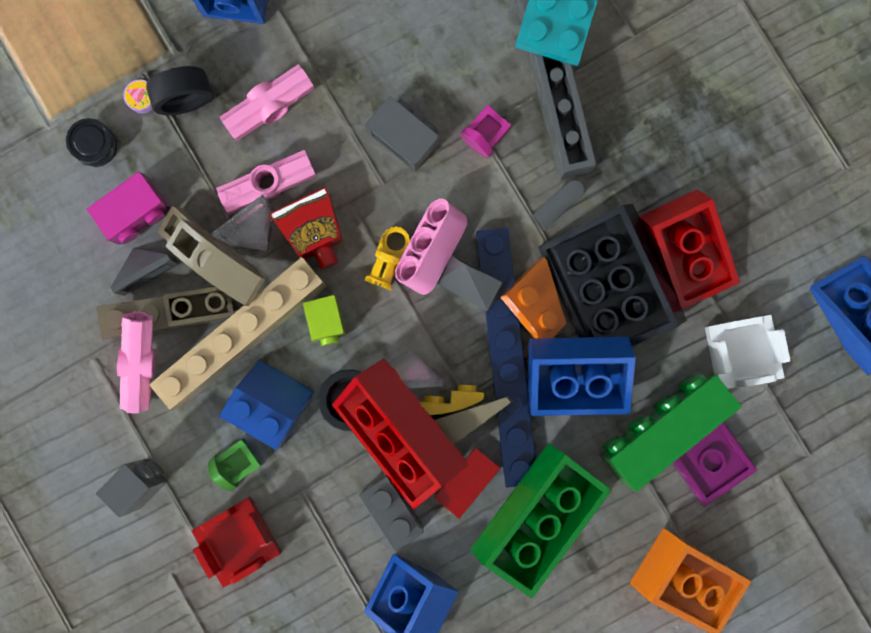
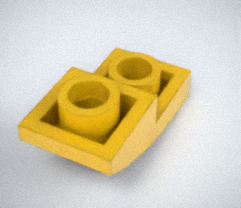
M458 385V391H451L450 403H444V397L425 396L424 402H420V404L429 415L445 414L465 409L484 399V393L477 392V386Z

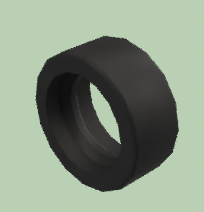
M183 66L163 71L153 76L146 84L147 94L153 111L165 116L179 115L197 110L211 101L213 96L206 72L196 66Z
M354 369L340 370L330 375L322 384L318 396L319 410L324 420L334 428L352 431L334 411L331 404V396L333 390L339 384L345 381H352L361 371Z

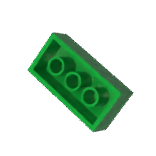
M694 374L689 375L678 384L680 390L670 397L666 394L653 404L655 410L645 417L642 414L628 424L630 429L621 437L615 435L603 444L604 451L599 456L623 486L634 492L639 491L742 408L717 375L699 374L696 377Z
M548 443L472 545L470 551L484 567L533 599L612 490L563 452Z

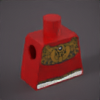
M326 187L269 213L300 258L302 257L305 260L315 256L321 270L328 269L339 262L332 247L341 243L343 238L332 199Z

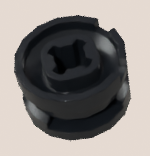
M86 118L73 123L66 135V146L73 157L84 165L95 168L104 166L113 159L117 150V140L113 132L102 122Z

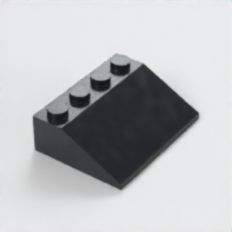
M633 204L621 205L538 247L542 257H545L548 262L553 281L579 338L629 337L631 346L678 327L687 321Z

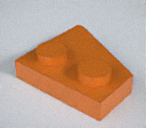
M542 257L500 297L534 339L554 338L566 325L548 262L545 257Z

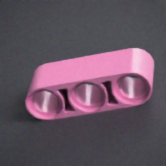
M437 199L432 202L396 267V279L418 294L425 295L431 292L467 227L466 215L445 199Z

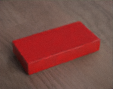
M476 447L465 458L469 465L442 486L434 496L439 503L459 519L500 470L498 465Z

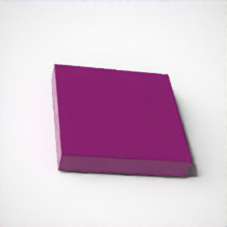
M725 422L673 462V465L703 507H706L758 471Z

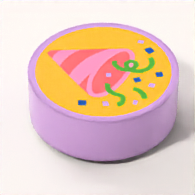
M139 79L130 82L126 86L123 97L129 108L137 113L144 114L153 109L146 90L147 81Z

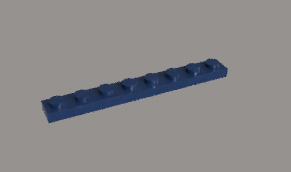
M508 228L476 231L480 270L504 282L490 312L485 310L495 400L510 396L513 402L497 413L505 487L508 488L518 485L535 462V452L519 319L500 298L515 283Z

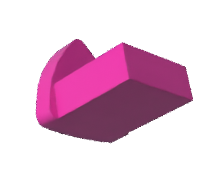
M487 105L474 121L460 132V135L477 153L489 158L493 154L492 149L510 130L511 124Z

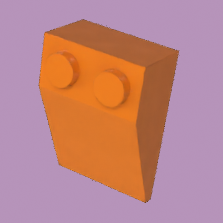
M663 528L629 584L654 605L709 633H721L752 581L688 541Z

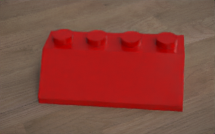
M384 358L355 376L332 404L413 510L469 465L463 458L460 450L442 432L440 425L423 408L418 397L411 393L400 379L398 372Z

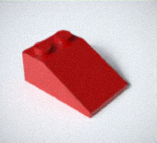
M696 189L639 216L682 310L740 283L713 198Z

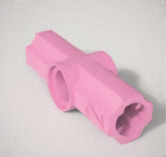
M298 64L271 83L265 81L256 85L248 92L247 99L219 118L237 142L262 124L268 125L279 120L286 114L289 106L315 88L307 74Z
M303 150L273 164L259 165L250 174L216 189L222 205L230 215L264 199H274L283 191L317 176L306 151ZM273 176V185L268 189H261L260 181L262 178Z
M133 311L132 313H125L122 317V346L119 348L117 376L121 377L120 409L125 410L127 413H140L149 410L151 402V387L149 384L151 383V378H153L155 367V349H152L153 315H149L146 312Z

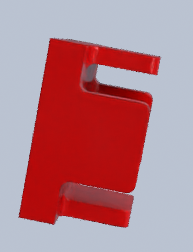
M251 497L244 499L191 531L198 543L193 552L209 579L216 575L223 588L231 583L233 585L282 553Z

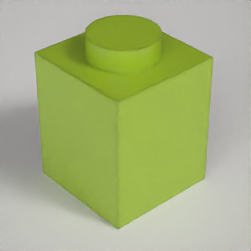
M335 295L303 303L313 342L320 341L321 346L332 345L340 342L339 336L347 335L339 300Z

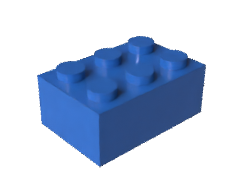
M629 337L529 339L528 400L531 416L630 414L636 357Z

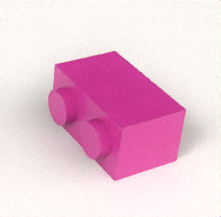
M138 171L86 210L107 240L120 245L121 243L127 244L139 235L138 231L147 224L154 225L165 216L164 212L170 209V207L151 180Z

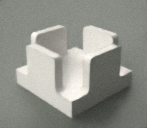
M771 315L705 327L714 375L719 377L727 389L777 381V379L785 378L782 363L790 362L787 341L783 329H774Z

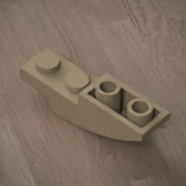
M174 205L171 207L157 231L167 241L166 247L212 285L241 304L249 306L266 279L228 244L216 240L183 208Z
M217 287L163 294L162 297L96 306L102 340L121 337L122 317L125 313H132L133 311L146 312L149 315H153V333L227 319L234 314L231 297Z

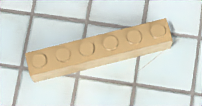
M301 257L260 291L249 306L244 305L150 383L149 386L169 410L181 409L302 308L304 302L310 301L327 285L308 262Z

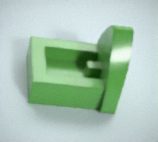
M241 439L218 457L214 455L210 458L208 471L214 483L223 489L233 491L238 487L237 483L263 464L246 440Z

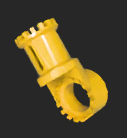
M397 226L385 230L375 252L377 259L371 274L365 277V281L390 291L392 290L391 281L396 267L410 242V236L406 230ZM393 233H400L405 237L404 247L397 251L390 249L387 244L389 236Z

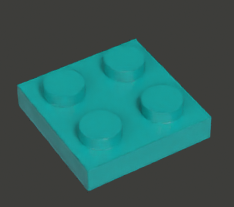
M529 0L515 48L578 66L598 0Z

